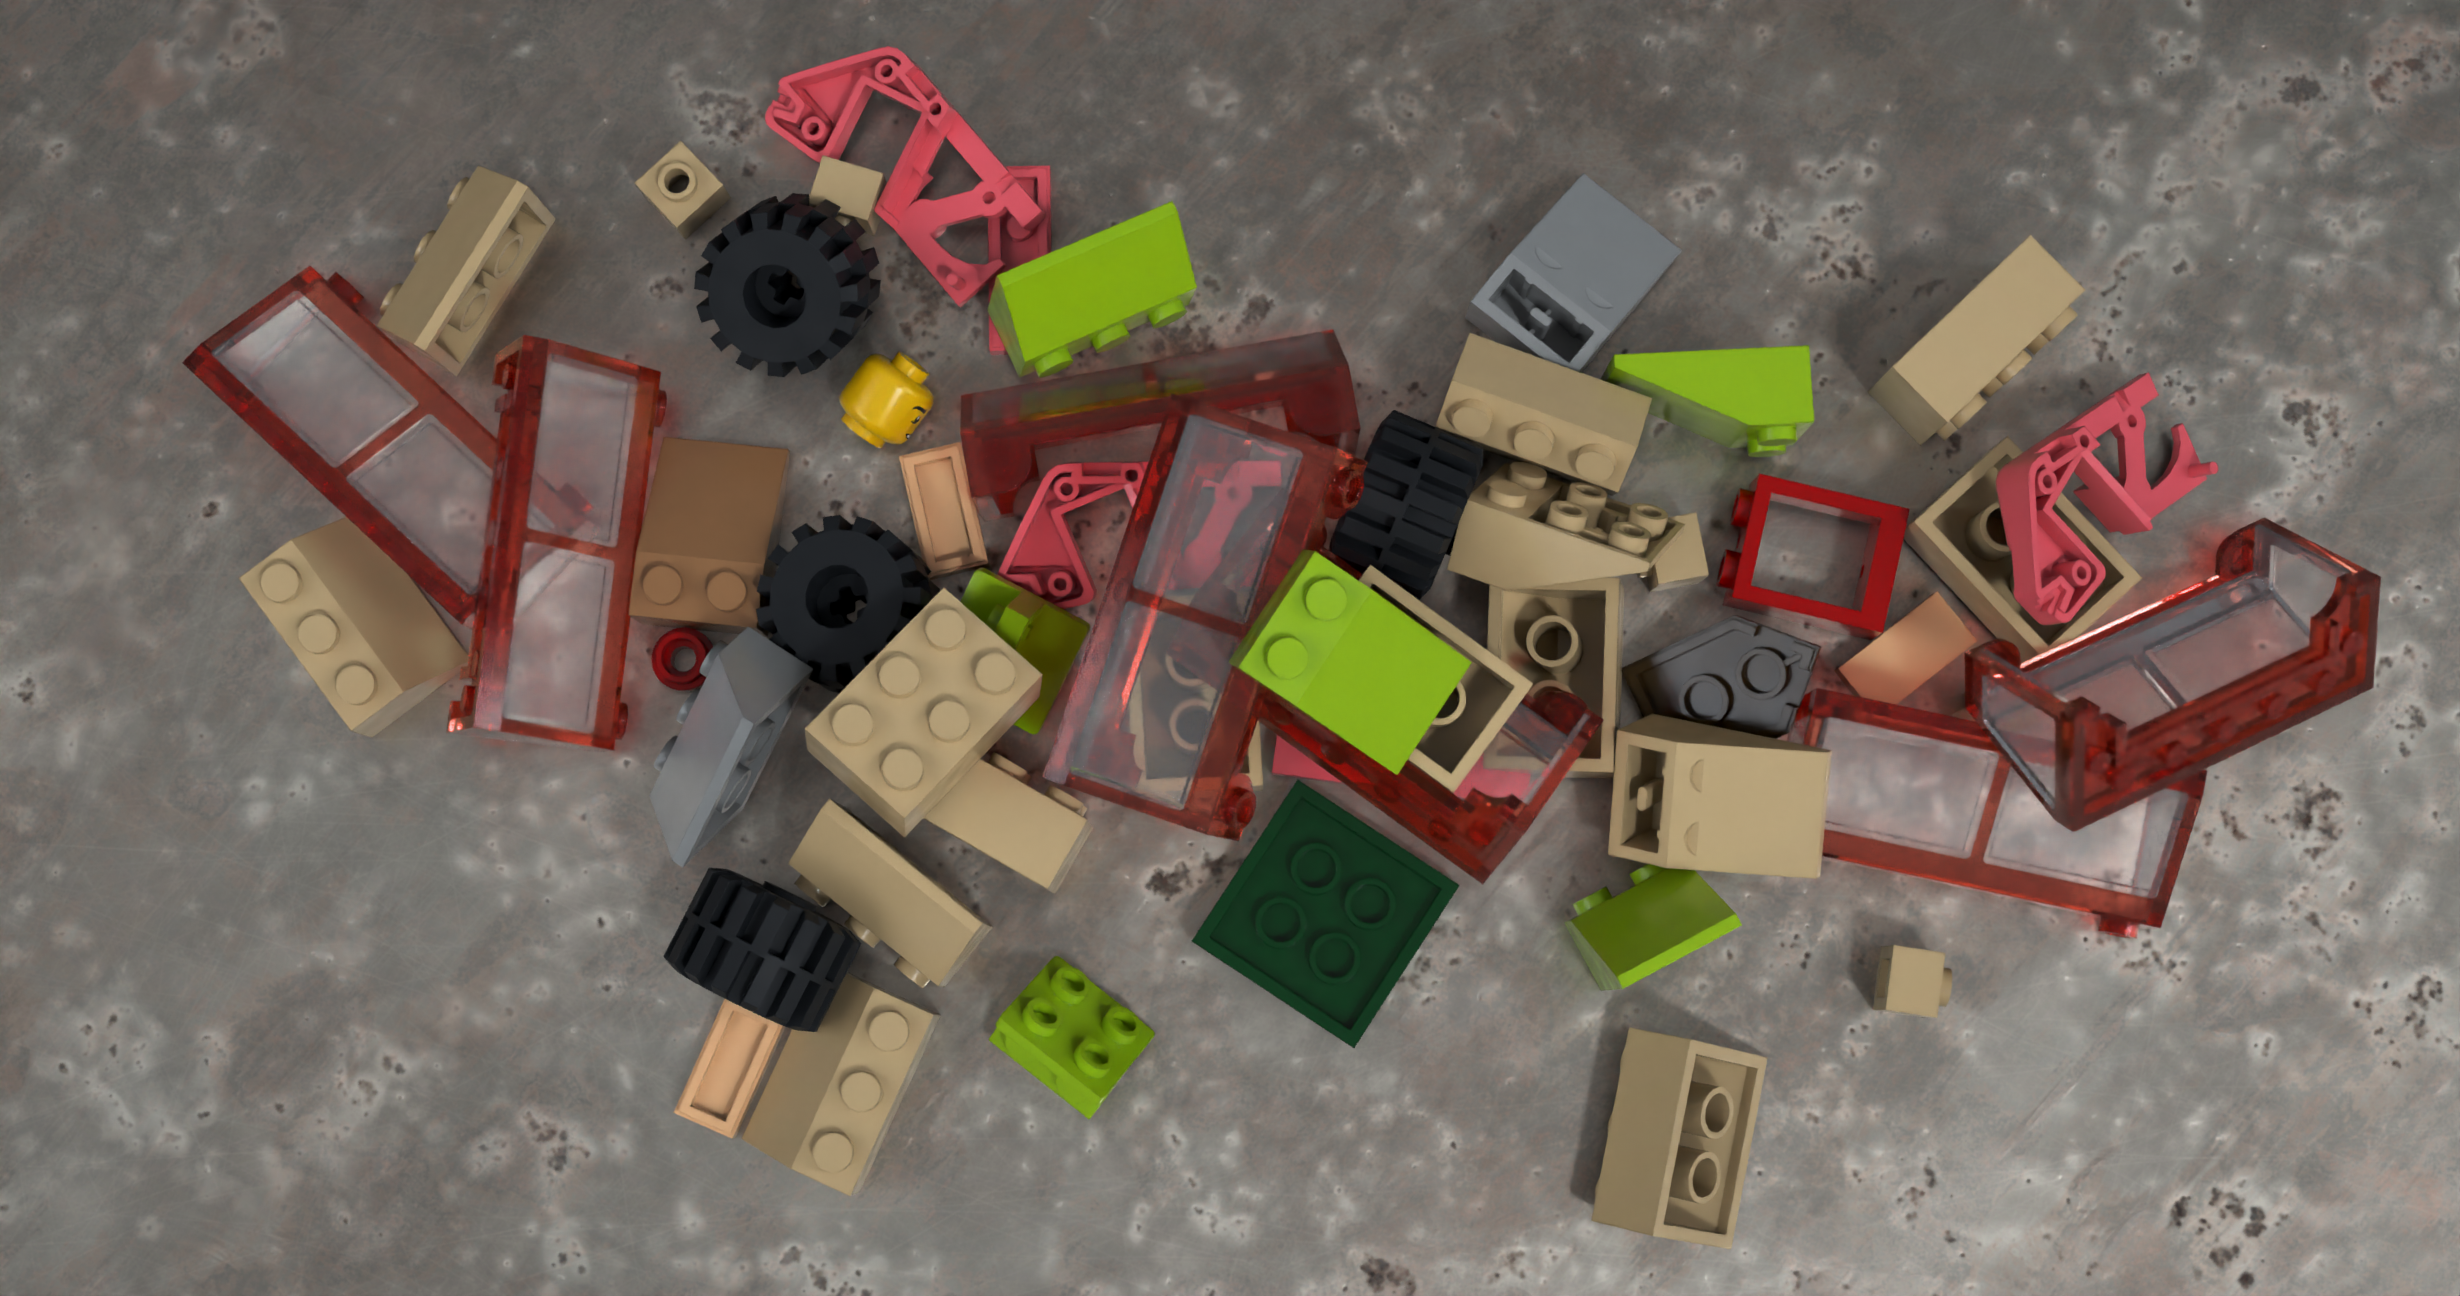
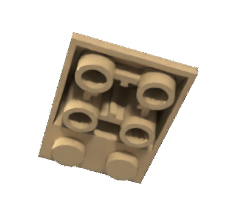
M1525 462L1505 463L1470 494L1459 520L1447 570L1506 591L1648 572L1683 533L1685 524L1669 519L1668 513L1657 506L1646 503L1628 505L1607 497V492L1598 486L1582 482H1575L1569 485L1547 477V472L1537 465Z
M1650 714L1617 730L1608 855L1672 869L1817 879L1821 873L1832 750L1656 714Z

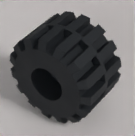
M792 193L781 202L778 201L776 196L760 201L754 207L741 214L721 229L722 233L709 241L701 255L709 262L696 271L694 289L707 291L708 297L698 304L696 308L701 323L714 319L720 331L710 339L721 352L730 344H733L741 351L736 361L740 366L751 371L760 362L766 361L768 363V376L785 377L796 366L801 375L818 369L828 358L832 360L868 323L874 313L868 307L879 297L881 280L869 278V272L879 264L874 247L861 251L856 240L866 231L855 218L845 227L835 219L841 208L840 206L825 199L815 208L810 207L809 194ZM789 270L797 276L796 284L801 287L800 289L791 284L792 275L788 272Z
M1393 410L1379 425L1352 485L1329 544V561L1342 570L1361 577L1369 565H1371L1420 600L1431 589L1445 554L1451 556L1459 520L1483 466V447Z
M841 515L823 517V531L817 532L807 523L792 531L791 533L798 544L790 552L779 544L768 557L769 560L779 566L774 578L760 574L757 592L769 599V606L758 608L756 611L759 626L773 635L769 639L771 642L813 668L809 677L811 681L829 691L840 693L940 592V588L929 580L928 575L931 570L924 560L890 530L885 531L874 521L857 516L854 524H850ZM861 600L867 605L857 611V620L853 623L847 618V614L854 612L855 602Z
M708 868L664 954V958L684 977L736 1005L790 1029L817 1032L862 943L849 929L816 912L818 908L816 905L772 883L765 881L762 885L728 869Z

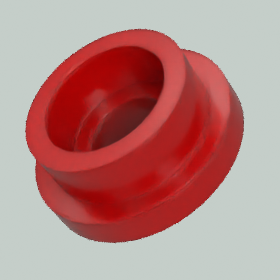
M680 627L672 629L662 635L653 648L651 658L653 671L664 685L673 690L692 691L700 688L706 677L700 674L699 670L707 654L713 648V644L708 637L693 628ZM683 649H691L696 655V662L688 671H678L674 663L677 653Z

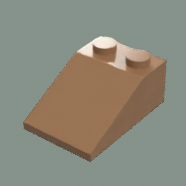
M663 437L636 550L629 616L643 625L672 628L687 627L695 630L740 634L747 627H750L762 636L768 637L769 631L759 626L756 609L769 606V599L758 593L757 587L760 574L773 578L776 574L777 565L769 560L768 557L780 541L790 458L789 449Z

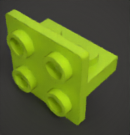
M979 568L974 572L960 602L1043 674L1040 697L1013 724L1030 734H1037L1042 729L1090 631V624L985 568Z
M1054 956L1001 1014L995 1023L996 1029L988 1040L1090 1120L1129 1067L1153 1039L1155 1032L1131 1010L1123 1007L1091 982L1083 972L1072 967L1061 957Z

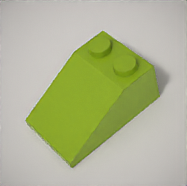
M1809 345L1614 354L1601 377L1603 381L1651 397L1649 414L1725 447L1747 448L1748 456L1771 457L1785 454L1786 446L1797 442L1814 423Z
M1303 549L1228 663L1395 775H1398L1472 662L1316 551Z
M1646 864L1631 872L1629 875L1634 886L1612 897L1607 886L1573 903L1572 905L1578 915L1564 922L1601 991L1624 989L1742 926L1737 914L1695 870L1664 868L1651 864Z

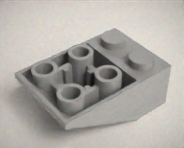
M1583 173L1511 251L1470 301L1465 318L1497 343L1583 373L1682 250Z

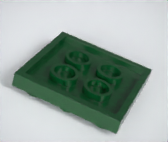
M1297 779L1192 942L1352 1048H1355L1460 885Z

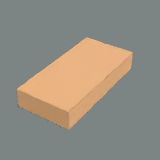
M961 442L899 456L921 556L931 570L928 575L929 580L989 567V559Z
M1936 591L1838 667L1835 673L1875 721L1971 647L1977 640L1939 592Z
M724 999L673 1113L729 1138H736L785 1026Z

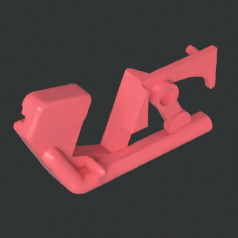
M890 46L877 48L785 76L778 82L780 86L777 92L780 96L777 101L773 100L771 106L768 107L765 113L766 124L819 164L822 156L840 159L873 91L902 104L907 109H912L921 114L874 211L896 231L959 307L967 303L1007 265L1000 258L987 264H969L953 257L935 240L945 232L947 226L980 217L998 218L1005 214L1007 210L1028 231L1037 227L1046 216L1044 211L920 66L898 48ZM946 137L983 181L978 183L971 191L934 201L929 199L917 200L922 189L933 179V176L928 171Z
M2149 373L2134 377L2004 465L1997 474L1995 481L2006 542L2012 553L2014 598L2041 625H2054L2071 621L2103 582L2106 575L2102 562L2052 509L2073 472L2084 482L2083 485L2073 491L2074 494L2110 533L2120 531L2123 535L2150 531L2153 528L2150 521L2153 517L2207 480V475L2218 472L2216 462L2200 463L2184 424H2176L2171 428L2174 442L2171 460L2164 474L2150 487L2146 479L2144 448L2146 419L2141 407L2159 396ZM2109 429L2114 437L2117 438L2119 476L2113 477L2091 453L2101 445L2096 438Z
M1280 460L1069 462L1056 465L1043 478L997 575L1062 609L1091 602L1097 594V589L1064 513L1124 489L1167 590L1194 587H1278L1296 561L1295 523H1286L1282 539L1270 551L1253 559L1220 562V547L1239 510L1246 506L1250 500V486L1280 485ZM1214 486L1212 492L1214 501L1195 538L1186 544L1181 556L1171 530V524L1167 523L1152 487Z

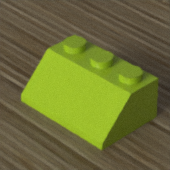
M1173 201L996 276L987 311L1019 378L1034 371L1037 372L1039 378L1050 376L1073 363L1071 355L1092 346L1096 353L1108 351L1130 338L1128 331L1148 322L1151 323L1153 328H1160L1178 320L1187 313L1185 306L1189 305L1197 285L1179 214Z

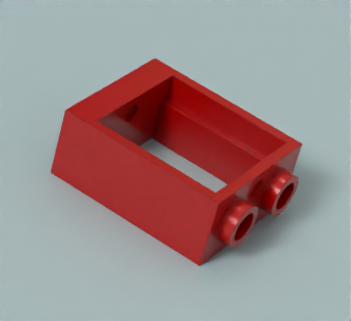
M1759 473L1749 484L1748 490L1738 489L1733 504L1730 525L1740 527L1735 551L1725 549L1718 571L1716 586L1726 588L1722 605L1862 639L1872 640L1884 631L1910 509ZM1770 500L1870 524L1852 609L1751 585Z

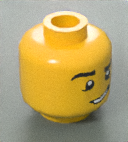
M898 351L893 359L882 354L875 353L869 355L839 396L840 404L846 412L841 420L857 435L878 448H882L886 442L895 445L903 444L908 440L933 405L934 396L923 383L929 375L928 371L900 351Z

